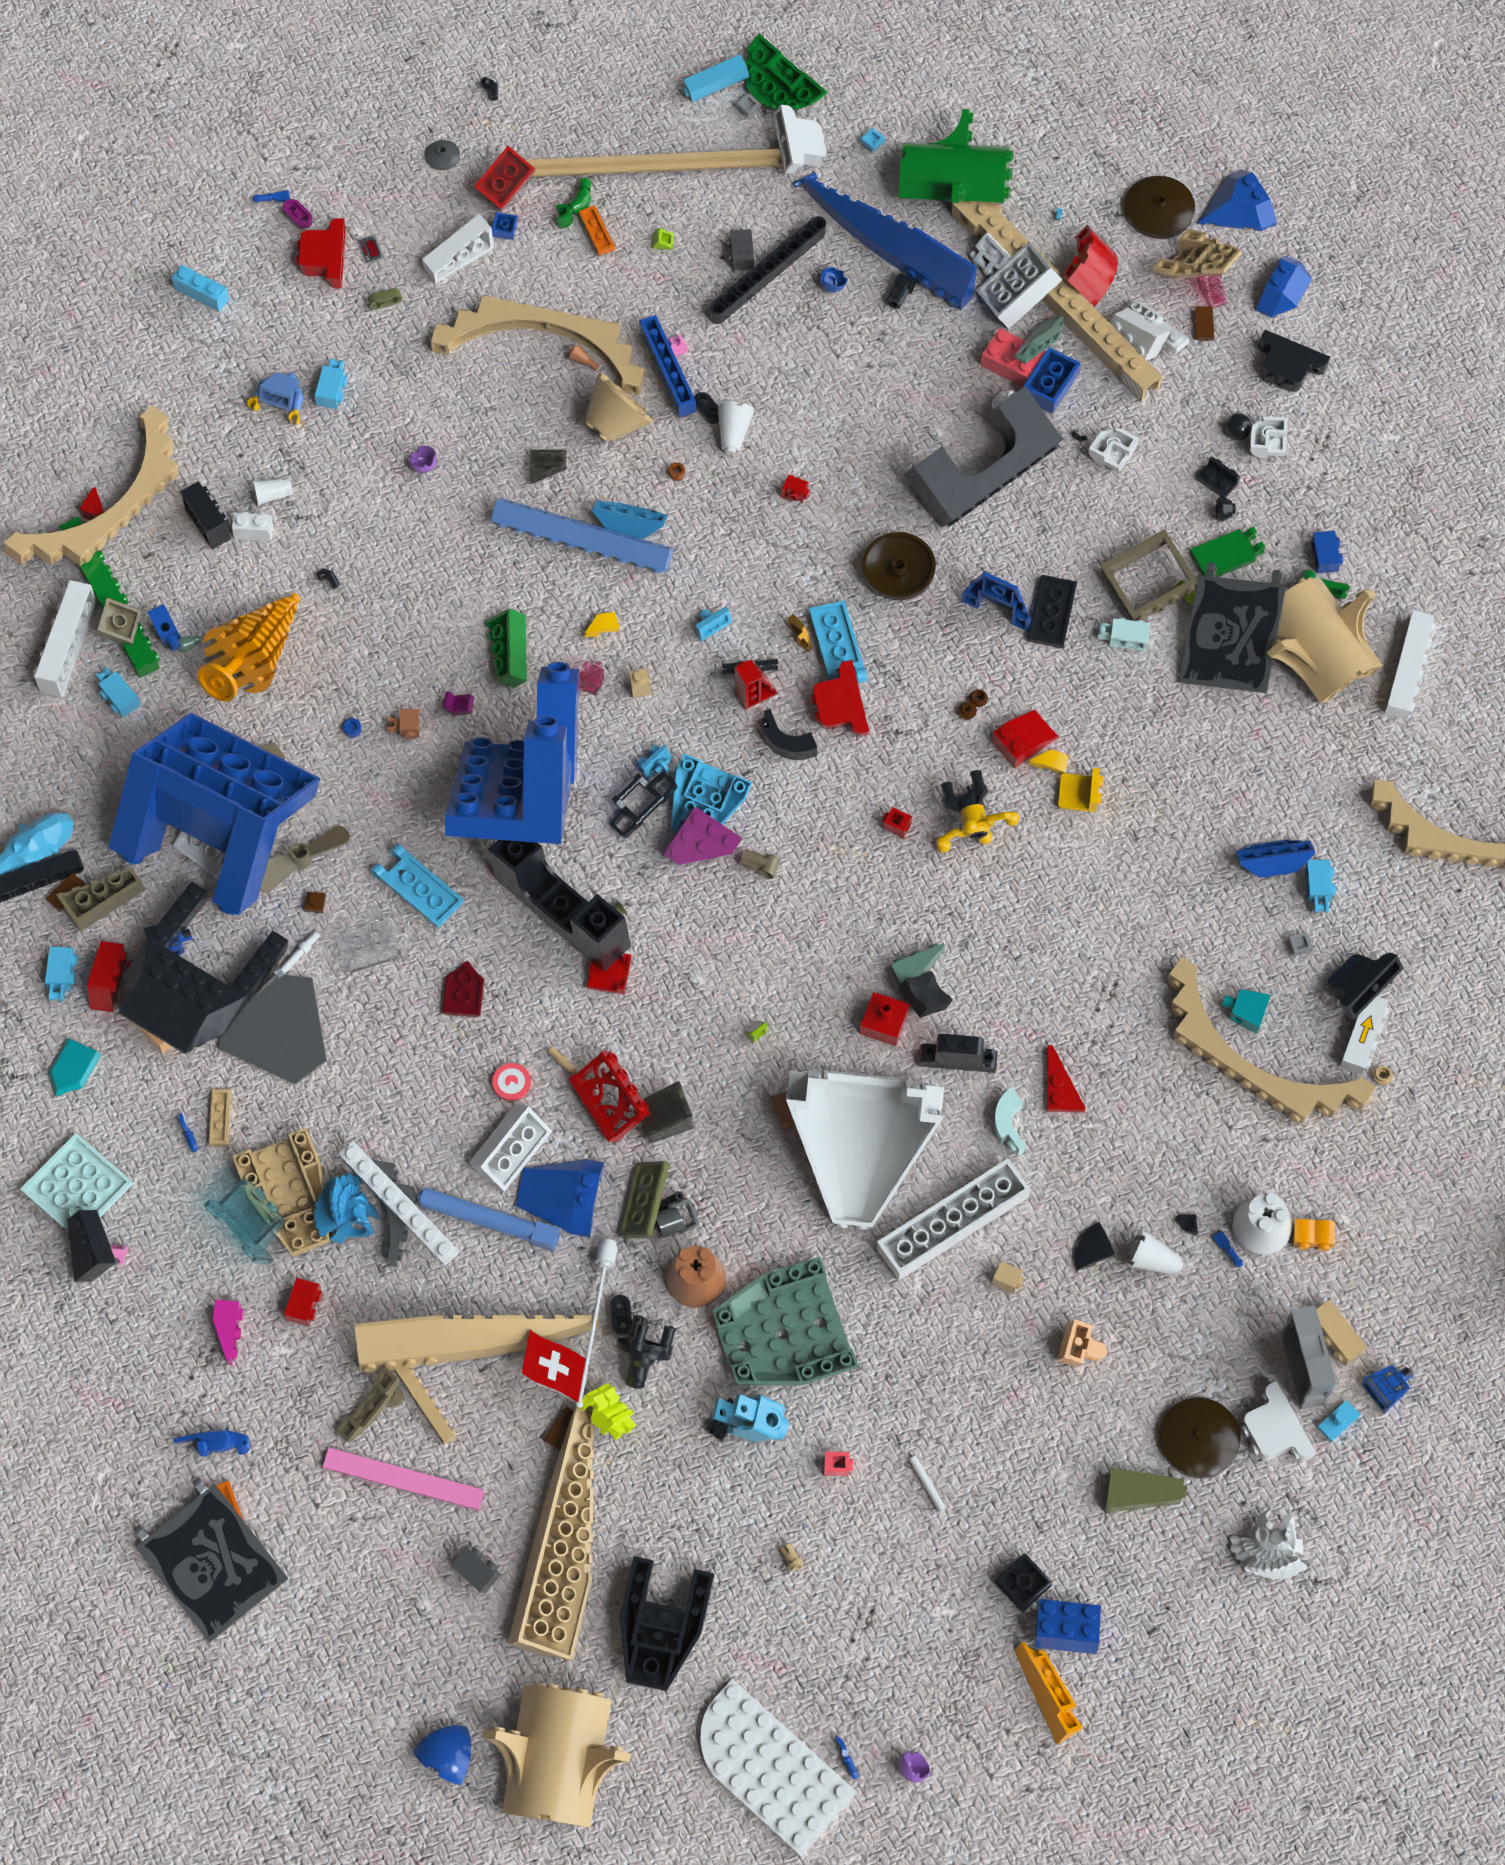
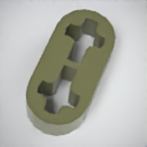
M398 288L377 292L368 297L369 306L373 310L392 306L402 301V295Z

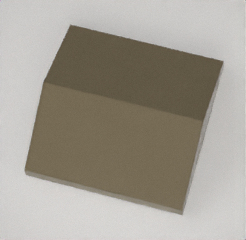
M106 598L97 632L111 641L132 645L142 611Z

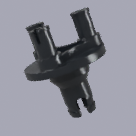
M634 1314L630 1331H627L626 1338L617 1339L616 1346L628 1353L630 1361L625 1384L632 1388L641 1389L644 1388L649 1368L655 1361L671 1359L672 1342L676 1328L664 1325L661 1341L656 1343L645 1339L649 1328L647 1324L644 1326L646 1318Z

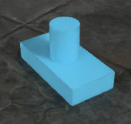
M726 606L714 614L708 609H704L699 615L703 621L696 624L695 627L699 639L703 641L732 623L730 611Z
M1346 1400L1318 1425L1317 1429L1330 1442H1333L1361 1414Z

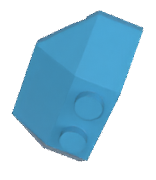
M597 500L592 509V512L606 529L642 539L662 528L668 515L652 509L610 501L603 502Z

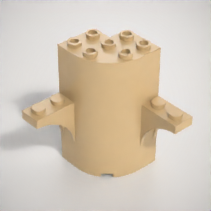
M1310 577L1307 580L1305 578L1300 579L1295 586L1288 589L1285 593L1277 641L1271 644V649L1267 651L1270 658L1281 660L1297 672L1320 703L1329 702L1354 680L1371 677L1383 667V664L1369 646L1364 634V616L1369 604L1377 595L1373 590H1362L1355 596L1356 599L1354 601H1349L1341 607L1320 577Z
M533 1682V1686L524 1685L516 1731L508 1730V1733H505V1728L492 1726V1730L483 1729L482 1738L492 1742L499 1749L505 1761L507 1784L502 1813L590 1828L595 1796L601 1781L614 1766L630 1762L631 1756L630 1753L622 1752V1747L610 1746L609 1750V1746L604 1745L611 1699L603 1698L604 1694L591 1692L590 1695L588 1690L576 1688L575 1691L572 1688L562 1687L561 1690L559 1685L554 1684L546 1685Z

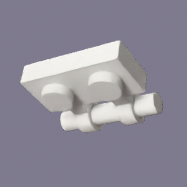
M985 233L975 246L979 253L977 254L975 251L970 253L973 263L976 266L979 265L983 269V273L989 277L995 273V267L999 269L1012 257L989 233ZM985 257L990 261L989 264L984 261Z

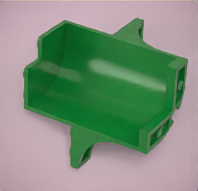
M962 109L957 127L945 139L933 143L905 142L903 144L899 176V198L941 200L951 203H959L961 201L1004 203L1010 198L1011 188L1007 186L1013 176V168H1010V162L1013 161L1014 150H1011V146L969 145V141L972 142L973 131H970V123L973 124L974 113H971V109Z

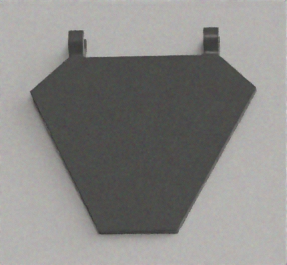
M275 964L271 969L279 980L246 1004L224 1035L220 1037L219 1049L296 1085L327 1062L313 978L285 975L278 964Z

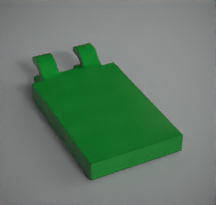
M1251 527L1244 533L1238 529L1191 548L1190 553L1203 576L1206 575V567L1209 562L1215 563L1217 570L1214 577H1219L1256 562L1255 556L1265 553L1263 549L1266 547L1263 542L1252 546L1250 541L1256 539L1255 534H1257L1255 527Z

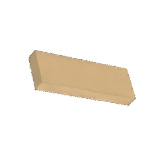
M211 1089L209 1146H229L231 1089Z

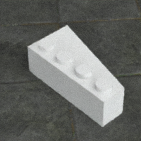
M478 214L431 253L427 254L422 259L423 269L436 284L494 248L491 227Z

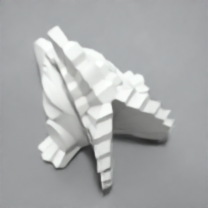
M1264 1511L1257 1518L1255 1526L1249 1529L1248 1538L1230 1537L1233 1544L1230 1549L1236 1554V1559L1241 1561L1240 1565L1247 1573L1253 1572L1255 1575H1261L1272 1580H1284L1285 1578L1291 1579L1292 1576L1299 1575L1300 1572L1306 1570L1307 1565L1301 1562L1300 1558L1295 1555V1553L1303 1555L1304 1547L1302 1545L1303 1541L1296 1538L1294 1519L1288 1513L1280 1527L1272 1529L1273 1524L1268 1519L1271 1511Z

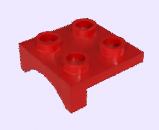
M624 953L605 972L596 966L595 963L591 962L587 989L625 995L632 955Z

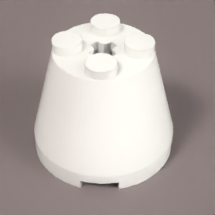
M1274 1193L1261 1194L1243 1202L1238 1207L1233 1217L1232 1232L1235 1240L1244 1250L1268 1256L1279 1252L1286 1246L1292 1233V1220L1282 1199Z

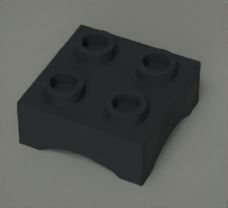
M928 971L915 978H906L898 987L919 1018L946 1010L953 1001L950 995L946 994L939 987L932 971Z

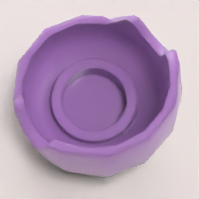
M419 446L416 453L411 452L409 465L414 471L423 474L435 468L437 454L434 448Z
M907 1751L899 1757V1771L907 1781L913 1783L921 1782L931 1772L929 1764L919 1752L909 1754L910 1751Z

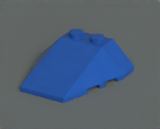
M983 572L963 591L961 602L976 609L979 608L983 599L986 598L1013 610L1011 625L1028 632L1031 620L1018 586Z
M582 1159L523 1168L516 1207L548 1221L553 1226H558L569 1234L590 1237L594 1220L593 1212L599 1182L602 1179L604 1162Z

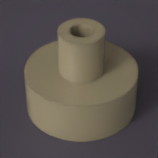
M396 1387L391 1399L387 1403L389 1407H398L403 1403L404 1394L401 1388Z

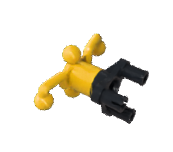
M981 770L970 772L973 783L971 784L972 788L967 786L968 793L961 796H955L952 782L948 781L941 784L944 808L960 812L963 828H954L940 836L936 841L938 851L942 853L948 852L951 848L949 840L955 836L960 838L968 837L973 840L978 839L981 844H989L992 841V834L989 830L995 821L1005 820L1009 826L1018 824L1019 815L1014 811L986 816L983 798L988 794V788L984 784Z

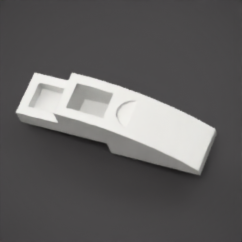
M1135 299L1126 307L1143 315L1147 321L1156 322L1160 328L1170 330L1162 346L1163 349L1168 347L1178 353L1189 343L1187 336L1164 322L1162 315L1138 299Z

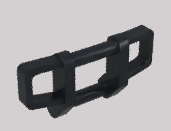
M665 772L658 774L649 783L642 775L637 773L634 776L635 778L617 796L615 795L611 799L621 811L610 824L623 838H628L636 829L644 824L643 821L660 804L663 805L678 788L676 782ZM665 778L671 783V786L661 795L653 787ZM641 784L655 799L636 816L622 801ZM627 815L634 824L625 832H622L617 827V824Z

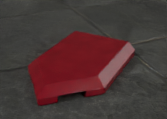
M465 961L461 964V967L446 976L442 1014L466 1017L481 1016L485 980L468 961Z

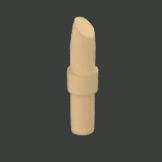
M554 1047L548 1050V1053L558 1061L557 1063L560 1066L564 1067L572 1075L576 1074V1068L565 1056Z

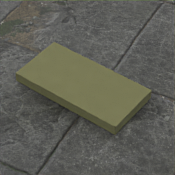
M669 1162L636 1163L619 1237L623 1239L652 1237L670 1166Z

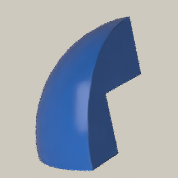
M459 1725L436 1730L426 1736L416 1746L413 1754L426 1768L431 1767L438 1771V1776L442 1779L462 1785L471 1756L469 1730L467 1726Z

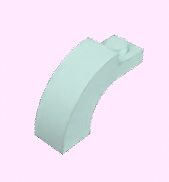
M1011 1087L1002 1095L997 1104L994 1116V1131L999 1143L1002 1144L1008 1141L1009 1149L1012 1152L1015 1151L1019 1156L1025 1152L1026 1145L1013 1128L1011 1119L1016 1112L1022 1109L1023 1101L1013 1087Z

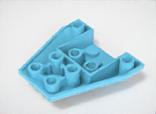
M684 753L676 770L675 782L678 788L674 791L671 830L675 832L679 830L693 807H697L723 825L745 801L753 782L737 775H731Z

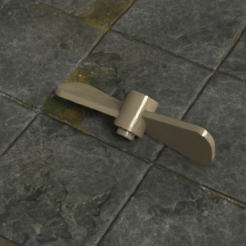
M343 826L333 827L310 845L296 843L290 848V853L269 859L260 891L270 892L297 868L305 869L309 867L312 857L347 844L350 840V834Z

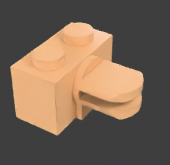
M1074 1319L1066 1324L1057 1361L1076 1367L1083 1364L1084 1358L1093 1361L1103 1359L1107 1353V1348L1104 1343L1093 1340L1090 1337L1093 1325Z

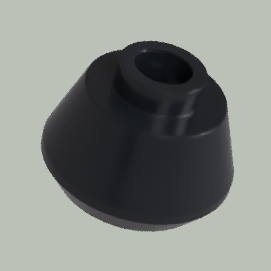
M1219 497L1216 500L1217 520L1223 522L1232 518V514H1236V505L1230 499Z

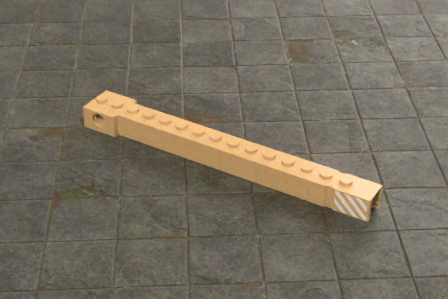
M961 201L959 203H952L951 215L973 238L977 236L982 238L985 233H989L1011 256L1015 255L1029 242L1002 215V207L997 202ZM1040 253L1062 279L1041 300L1058 317H1065L1063 322L1115 375L1117 374L1120 377V380L1141 401L1146 398L1145 392L1149 386L1155 391L1159 389L1162 375L1142 355H1139L1136 349Z

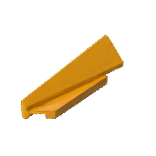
M1021 1642L1015 1649L1016 1656L1056 1744H1059L1083 1729L1080 1722L1071 1712L1076 1707V1704L1047 1653L1040 1649L1035 1651L1029 1648L1026 1642Z

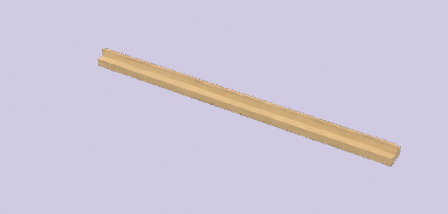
M780 149L526 160L536 170L531 177L783 166Z

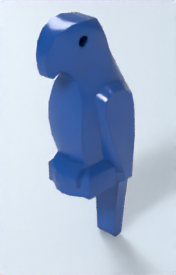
M224 1429L190 1434L173 1440L175 1444L198 1440L197 1446L200 1457H207L210 1452L220 1453L233 1448L238 1450V1455H244L248 1453L251 1447L250 1439L247 1435Z

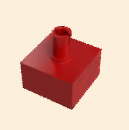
M873 992L860 1025V1034L897 1046L909 1014L910 1004Z

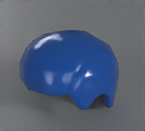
M827 267L822 270L819 281L824 290L836 293L845 287L848 278H845L844 271L838 270L835 267Z

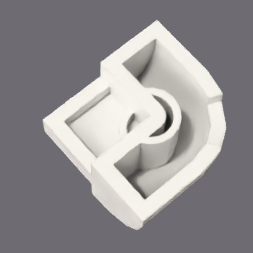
M1262 417L1261 420L1252 426L1250 450L1254 456L1266 459L1267 455H1286L1288 417Z
M1119 428L1102 431L1090 446L1089 455L1101 467L1106 465L1120 472L1125 463L1131 458L1139 438Z

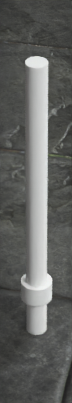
M316 931L306 941H302L293 955L280 967L284 974L303 954L308 953L311 945L320 937ZM274 974L252 999L278 981V977Z

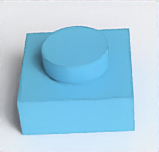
M871 128L861 137L860 142L874 152L885 142V137L874 128Z

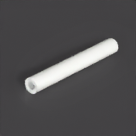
M911 1457L909 1461L938 1512L944 1511L946 1507L917 1457Z

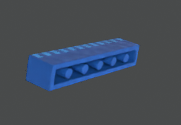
M653 315L639 320L640 334L679 418L695 413L696 400L657 316Z

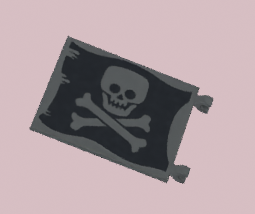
M1208 562L1206 575H1199L1179 683L1267 694L1273 658H1270L1267 651L1271 649V644L1277 641L1287 587L1280 584L1282 573L1280 570H1273L1271 583L1214 577L1217 570L1215 563Z
M198 1477L192 1482L200 1492L196 1499L151 1535H148L140 1524L133 1531L141 1539V1543L136 1548L209 1643H211L289 1578L217 1486L213 1484L207 1488Z

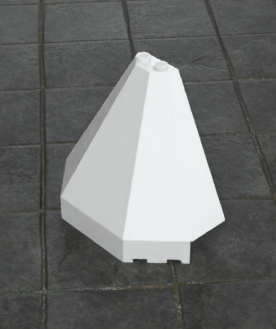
M821 1070V1072L790 1071L786 1101L831 1220L837 1227L848 1228V1225H854L857 1229L868 1230V1227L874 1226L944 1117V1113L941 1110L944 1087L933 1086L923 1082H912L910 1079L829 1070Z

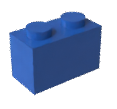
M1335 531L1313 532L1311 546L1316 573L1338 572L1340 565L1343 564V555L1339 553L1338 549L1340 548L1339 537H1336Z

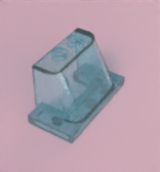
M242 1179L220 1202L208 1200L204 1206L215 1219L224 1221L244 1244L241 1249L252 1262L269 1265L274 1259L266 1249L285 1223V1220L277 1211L279 1209L277 1205L266 1199V1193L260 1187H256L247 1179Z

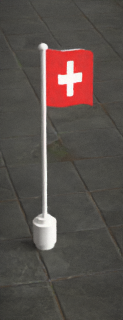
M603 1239L598 1244L595 1264L602 1271L586 1358L568 1347L539 1336L531 1329L526 1346L521 1374L535 1384L564 1395L574 1401L578 1408L583 1406L582 1398L605 1271L613 1268L616 1261L618 1247L616 1246L617 1243L611 1239Z

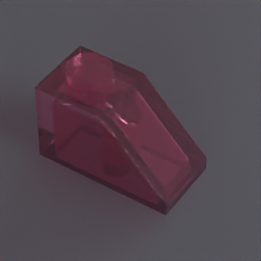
M1200 275L1197 277L1199 289L1209 307L1216 308L1227 304L1221 276Z

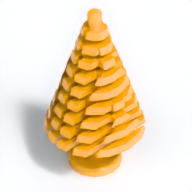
M292 593L289 597L280 598L227 623L214 627L207 632L203 643L212 638L215 639L212 641L213 643L204 648L206 658L219 651L221 652L218 654V657L212 659L209 663L203 664L198 669L197 678L206 693L216 700L227 702L237 695L238 688L250 682L254 685L248 687L245 692H264L271 685L276 672L277 661L280 659L291 628L289 625L292 624L297 611V603L300 601L299 595ZM241 671L239 674H237L238 677L234 678L232 676L237 672Z

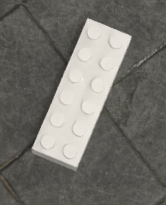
M69 580L68 586H65L63 590V600L58 604L57 616L51 623L52 630L46 636L45 649L41 651L39 656L40 663L38 667H35L33 673L41 694L63 698L97 604L92 586L89 584Z

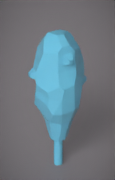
M52 812L36 819L27 826L21 823L19 831L9 837L3 851L0 853V875L30 866L54 853H59V848L72 835L74 821L68 813Z

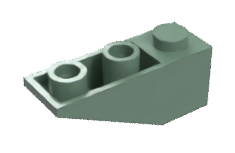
M937 943L933 944L924 951H915L909 957L894 960L891 963L890 972L897 986L899 987L906 978H915L926 973L944 953V943L939 945Z

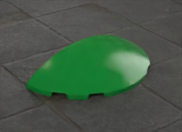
M760 33L754 38L747 50L748 56L745 64L749 77L746 78V86L751 95L762 105L777 110L780 105H787L793 110H799L814 104L828 93L810 76L784 57L782 52Z

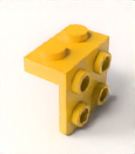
M1093 768L1091 776L1063 773L1060 778L1058 807L1060 809L1096 812L1097 804H1101L1102 793H1098L1099 787H1102L1103 776H1100V769Z

